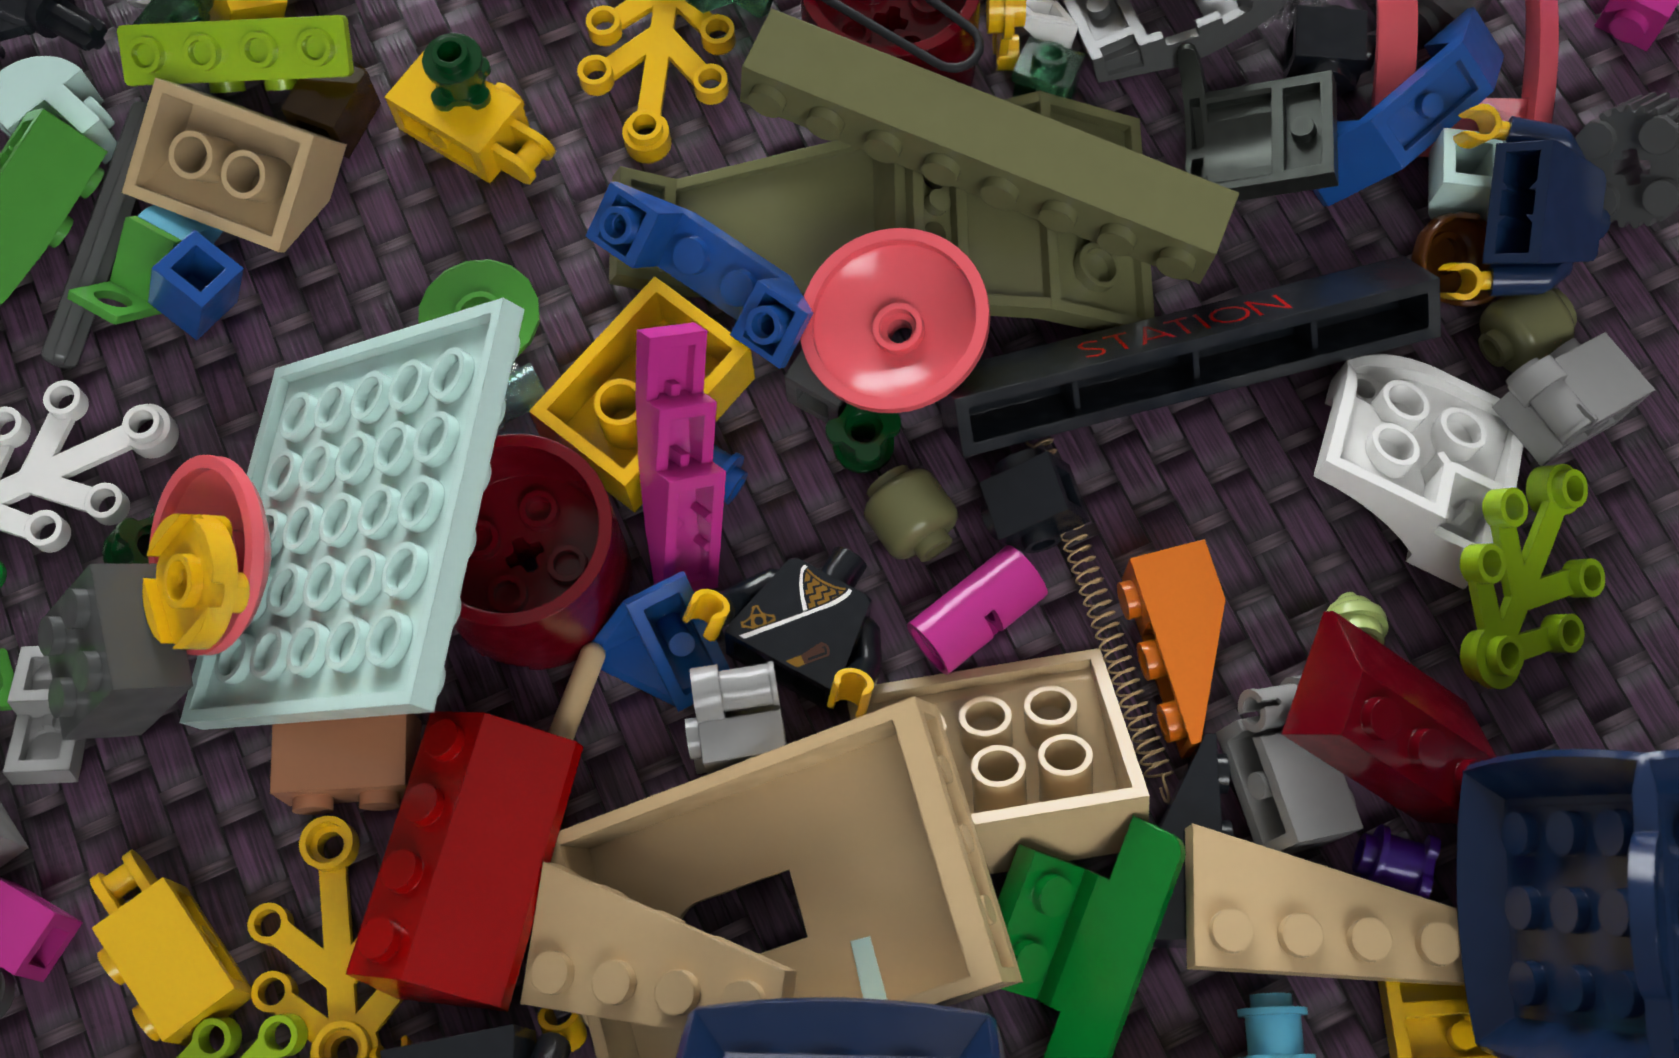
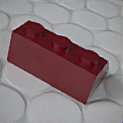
M1335 611L1323 612L1281 734L1416 821L1458 824L1463 771L1470 764L1497 757L1467 702Z

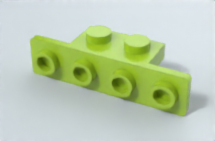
M345 15L120 25L117 28L124 81L128 86L153 85L155 78H159L176 84L209 83L210 93L246 91L245 81L264 80L265 91L292 90L298 79L347 77L354 73L349 25Z

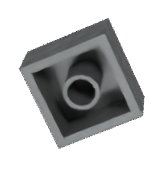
M90 563L41 619L38 627V644L41 653L49 657L52 681L48 691V703L53 717L59 718L63 741L140 736L193 687L186 649H172L175 644L160 643L152 634L146 619L142 596L143 578H156L157 564Z

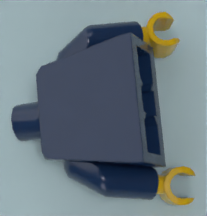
M1478 104L1460 113L1459 117L1472 119L1478 124L1479 133L1476 131H1462L1454 135L1453 140L1458 146L1471 149L1491 139L1503 141V143H1496L1482 264L1490 266L1488 271H1480L1477 266L1471 263L1443 264L1438 268V271H1458L1461 275L1462 283L1455 293L1440 292V297L1448 300L1465 301L1477 296L1480 290H1488L1489 296L1544 294L1571 274L1574 262L1594 261L1598 255L1599 240L1606 235L1611 224L1610 215L1603 208L1607 179L1602 169L1585 159V155L1571 131L1561 125L1511 116L1508 122L1501 121L1499 112L1489 104Z

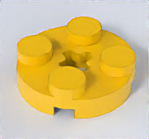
M173 513L161 522L150 541L147 556L159 557L156 566V578H143L142 596L144 611L154 637L160 643L175 644L172 649H210L223 636L230 623L232 613H242L247 607L250 594L249 581L244 573L238 572L237 556L232 541V525L226 516Z

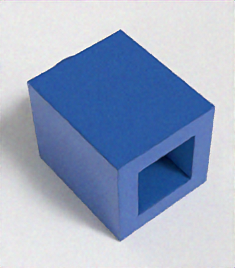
M194 229L152 267L148 303L197 341L238 302L244 268Z

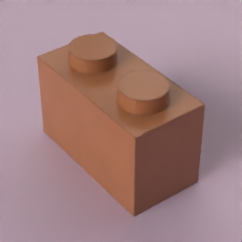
M415 714L272 724L270 794L288 806H292L293 813L301 815L332 813L335 803L359 802L360 809L370 811L397 809L400 807V799H403L421 744L422 721Z

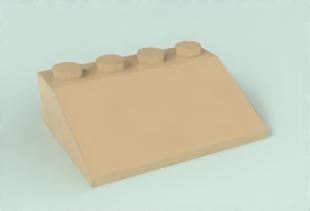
M1100 648L955 671L948 675L942 673L875 684L866 714L913 696L938 706L989 874L1009 871L1019 844L1066 861L1119 853L1133 815L1149 821L1150 795ZM847 701L850 720L857 718L855 716L858 706L851 701Z

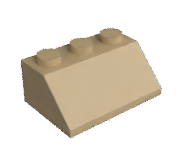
M155 78L122 193L274 251L285 253L330 201L347 144L197 89Z

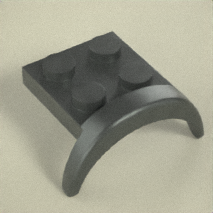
M1190 43L1179 46L1177 59L1185 115L1186 172L1239 192L1237 201L1339 186L1336 81L1332 70L1208 92L1203 66L1196 46Z

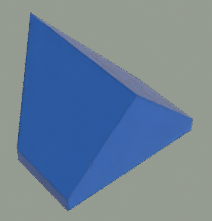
M684 571L623 600L592 641L600 644L605 650L606 657L601 668L602 671L675 706L678 712L694 704L690 668L718 664L719 671L730 669L717 640L710 642L703 638V633L708 623L701 619H692L688 623L682 621L694 594Z

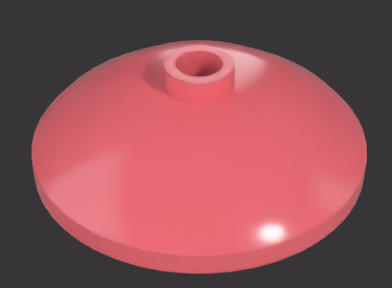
M889 228L867 233L853 239L825 260L814 274L804 294V298L814 314L800 341L811 370L824 387L837 398L849 405L870 412H909L931 405L946 397L962 384L973 371L981 358L989 335L990 304L985 285L975 265L953 243L923 230ZM901 328L912 330L910 338L905 342L896 343L892 341V336L897 330Z
M197 455L184 462L166 484L155 511L149 544L161 522L173 513L226 516L230 520L238 572L246 575L250 586L247 607L242 613H232L230 623L223 636L210 649H186L189 655H215L226 650L241 636L252 622L258 610L270 572L271 539L262 500L256 487L243 469L236 462L224 456ZM148 556L149 564L158 563L159 557Z

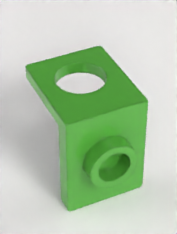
M136 215L126 217L110 281L69 289L67 299L115 325L162 314L148 303L151 269L178 245L181 239ZM104 298L115 300L120 303H123L127 307L111 306L99 301L98 299Z

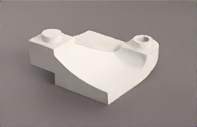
M1390 354L1366 355L1346 360L1330 382L1325 404L1332 408L1313 476L1350 496L1382 520L1408 548L1407 563L1461 589H1465L1468 586V582L1464 579L1460 570L1462 551L1471 544L1493 543L1490 525L1483 516V499L1487 492L1492 489L1517 487L1524 445L1492 408L1500 398L1438 368L1411 358Z

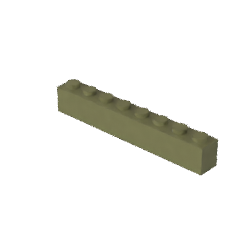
M772 8L742 65L740 102L750 105L763 116L770 118L780 117L808 128L811 133L821 139L841 141L865 151L870 157L879 162L887 164L896 163L919 172L934 184L945 187L954 186L981 197L992 207L1002 210L1012 209L1037 219L1052 231L1072 233L1097 243L1110 254L1130 256L1155 266L1161 273L1174 279H1187L1198 284L1201 283L1217 254L1239 196V192Z

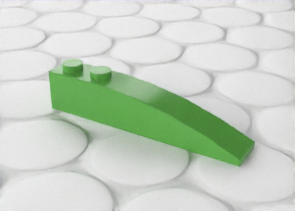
M44 108L25 114L0 153V306L27 275L47 247L56 248L64 240L74 222V219L68 216L69 212L79 197L86 199L94 192L105 173L99 165L108 151Z

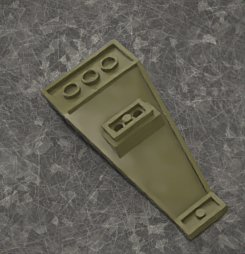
M1043 91L1003 99L1142 154L1140 118ZM838 140L678 179L620 166L612 177V182L622 183L697 213L790 275L803 296L819 267L846 243L878 230L911 228L936 234L953 243L968 256L981 275L990 304V316L1041 319L1096 332L1155 317L1150 264L1130 256L1110 254L1097 243L1072 233L1052 231L1037 219L1012 209L1002 210L992 207L981 197L954 186L945 187L934 184L919 172L896 163L887 164L879 162L870 157L865 151ZM924 180L931 186V188L926 185ZM610 254L609 284L642 290L655 276L681 296L703 298L658 266L632 269Z

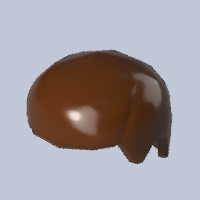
M1463 211L1445 213L1434 217L1418 234L1410 260L1440 278V292L1455 293L1462 283L1459 272L1438 271V268L1446 263H1471L1477 266L1480 271H1488L1490 265L1482 264L1487 221L1481 218L1480 214ZM1480 290L1477 296L1469 300H1448L1440 297V303L1471 307L1492 302L1497 296H1489L1488 290Z

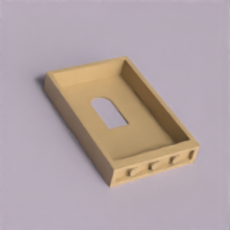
M915 696L559 831L551 863L562 865L577 872V875L611 887L628 895V898L652 909L664 911L680 919H683L687 911L699 902L789 870L807 937L760 953V955L797 971L794 998H863L851 941L870 936L887 1000L950 1006L1023 982L938 706ZM582 1015L584 1023L590 1029L596 1058H676L683 1031Z

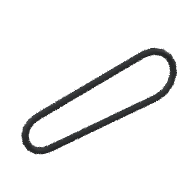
M820 0L934 68L944 72L959 73L969 70L979 62L984 53V40L980 31L971 22L940 0L924 1L967 31L975 42L973 54L963 62H944L841 1Z

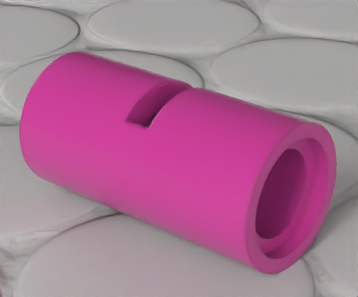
M1006 545L907 623V629L927 659L940 672L948 675L991 641L995 634L1006 629L1048 595V591L1042 577L1031 562L1019 550L1011 545Z

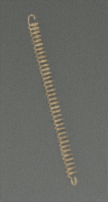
M1047 438L1035 445H1031L1027 441L1026 445L1032 448H1036L1040 444L1046 446L1051 444L1054 439ZM1053 448L1047 451L1051 452V454H1055L1057 452V449ZM1084 525L1079 526V527H1077V528H1075V529H1073V530L1080 529V528H1082ZM1081 534L1070 540L1062 538L1061 541L1067 542L1063 550L1070 553L1067 561L1074 564L1071 572L1078 574L1075 583L1083 585L1079 590V594L1087 596L1083 601V605L1091 607L1087 612V616L1095 618L1091 623V627L1100 629L1095 634V638L1103 641L1099 648L1101 651L1107 652L1103 657L1104 661L1112 663L1107 668L1108 673L1116 674L1111 679L1113 685L1120 686L1116 689L1115 694L1116 696L1124 697L1120 701L1119 706L1129 708L1123 714V718L1133 720L1128 724L1127 729L1138 731L1131 738V741L1135 743H1142L1136 748L1135 752L1142 755L1147 754L1140 760L1139 764L1151 766L1144 772L1145 777H1162L1167 799L1162 787L1159 788L1164 802L1169 804L1170 793L1165 777L1173 774L1174 771L1147 775L1152 769L1169 762V759L1154 763H1143L1145 759L1164 751L1165 748L1162 747L1146 752L1138 751L1144 745L1160 739L1161 736L1145 740L1134 739L1139 734L1155 728L1157 725L1130 728L1135 722L1152 716L1153 713L1150 712L1137 717L1126 716L1135 708L1148 704V701L1130 706L1122 705L1125 700L1134 695L1141 694L1145 690L1141 689L1130 694H1118L1119 690L1129 684L1139 682L1140 678L1124 683L1114 682L1117 677L1134 671L1136 667L1133 666L1118 672L1110 671L1111 667L1119 662L1131 659L1132 656L1128 655L1118 660H1106L1109 654L1124 649L1128 645L1123 644L1113 649L1102 648L1106 642L1120 638L1124 633H1118L1109 638L1098 637V634L1103 630L1118 626L1120 622L1116 621L1104 627L1094 626L1096 621L1103 617L1111 616L1116 611H1108L1100 616L1090 615L1093 609L1098 606L1107 605L1112 600L1107 599L1096 605L1086 604L1089 598L1094 595L1103 594L1108 589L1103 588L1091 594L1082 593L1085 587L1090 584L1099 583L1104 578L1099 577L1087 583L1078 582L1081 576L1098 571L1100 567L1095 566L1083 572L1074 571L1077 565L1082 562L1092 561L1096 556L1091 555L1079 561L1070 560L1072 555L1078 551H1086L1092 545H1084L1074 551L1066 549L1067 545L1071 542L1087 538L1088 534Z

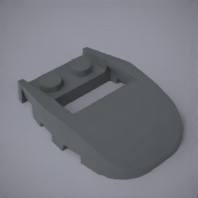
M1059 0V3L1062 4L1066 12L1076 22L1078 26L1076 35L1093 68L1097 82L1101 83L1179 67L1177 59L1178 49L1180 45L1185 43L1195 45L1201 59L1254 30L1275 15L1288 0H1192L1201 18L1194 20L1195 28L1164 38L1161 31L1147 35L1130 0Z

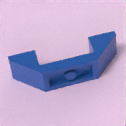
M1475 7L1467 8L1426 43L1424 47L1431 56V59L1360 120L1337 121L1339 186L1312 190L1323 206L1329 207L1404 169L1436 141L1443 128H1451L1462 119L1458 116L1460 113L1478 105L1494 91L1505 55Z
M610 182L585 237L632 269L658 266L736 319L737 321L730 333L732 337L779 369L785 368L814 314L792 277L697 213L622 183Z

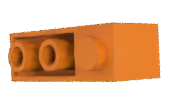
M1205 539L1130 558L1123 574L1122 582L1117 583V594L1122 612L1127 620H1136L1142 642L1137 643L1136 646L1142 673L1147 681L1155 679L1163 702L1157 705V717L1161 732L1167 743L1176 742L1181 759L1191 757L1202 741L1226 600Z

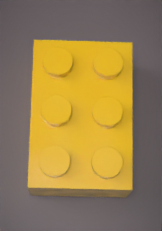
M655 276L529 410L541 437L557 441L579 454L597 473L605 490L634 513L643 504L638 465L635 398L637 329L695 322L708 331L704 393L717 401L716 421L755 379L751 349L732 337L730 331Z

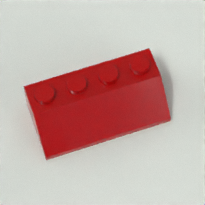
M431 712L346 974L396 999L508 1012L533 926L543 862L551 863L583 746L577 741L485 712Z

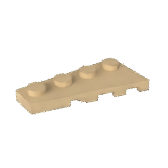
M1193 823L1185 828L1187 969L1453 986L1465 985L1457 908Z
M543 862L520 1004L683 1031L688 1014L696 1007L750 1000L794 998L797 971L720 936L710 935L669 913L652 909L628 898V895L611 887L577 875V872L562 865Z

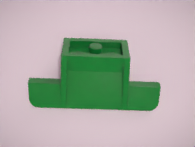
M1133 815L1110 878L1021 844L1018 845L998 898V903L1023 982L1002 989L1036 999L1060 1012L1043 1058L1113 1057L1186 856L1184 844L1179 837L1147 820Z

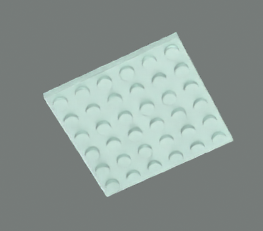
M500 298L275 368L247 471V476L256 487L262 500L270 532L271 566L268 581L258 610L252 622L230 647L219 654L197 656L192 675L193 687L187 693L180 719L181 724L207 730L434 712L437 697L445 682L446 671L444 665L452 629L461 612V589L468 558L471 556L476 545L477 534L475 527L483 492L491 478V456L498 426L501 424L506 412L505 394L512 363L515 361L520 349L519 332L525 309L505 298Z

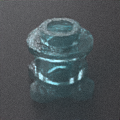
M515 361L512 363L505 394L506 412L501 424L498 426V435L508 434L504 425L528 413L546 393L531 363L520 368Z

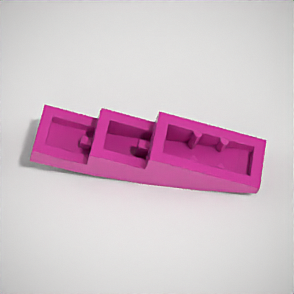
M692 322L637 329L635 398L638 465L645 531L654 585L684 571L695 593L700 589L718 588L726 471L713 462L717 401L704 393L708 331Z

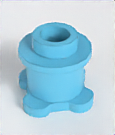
M1292 993L1249 995L1250 1008L1237 1009V1017L1245 1018L1248 1052L1246 1057L1237 1058H1316V1054H1305L1301 1016L1308 1015V1009L1303 1006H1293Z

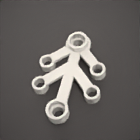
M67 380L57 381L50 385L44 393L43 403L49 413L20 471L4 479H1L14 449L27 441L30 436L31 427L28 420L16 409L7 406L0 407V431L4 424L15 421V426L9 433L0 435V531L26 539L39 550L47 553L57 552L67 545L71 537V528L67 521L56 512L40 510L30 515L8 507L31 495L89 513L103 525H115L123 521L129 513L130 501L126 494L112 483H99L91 487L68 479L132 449L142 457L150 459L159 458L169 453L178 441L179 429L174 419L162 407L155 404L134 406L125 414L121 426L60 453L75 421L81 419L86 414L89 400L75 383ZM74 395V399L69 406L62 409L58 408L59 402L64 397ZM153 419V425L148 431L137 433L145 422ZM116 497L115 504L111 509L99 512V506L105 498ZM56 523L54 533L49 538L40 540L42 529L48 524Z

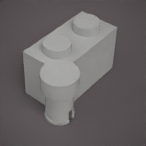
M1604 332L1583 344H1580L1576 338H1572L1554 350L1550 355L1540 360L1536 357L1522 365L1505 381L1510 391L1492 408L1539 465L1543 466L1617 424L1654 392L1655 388L1608 334Z
M769 661L767 664L719 671L718 664L690 668V681L696 717L685 719V731L689 756L691 760H694L697 774H710L787 745L773 661Z
M1302 675L1287 677L1278 686L1244 690L1238 700L1239 715L1257 711L1259 716L1238 719L1216 732L1222 753L1228 756L1230 776L1254 843L1286 854L1323 847L1364 828L1356 809L1355 798L1348 787L1344 774L1281 734Z

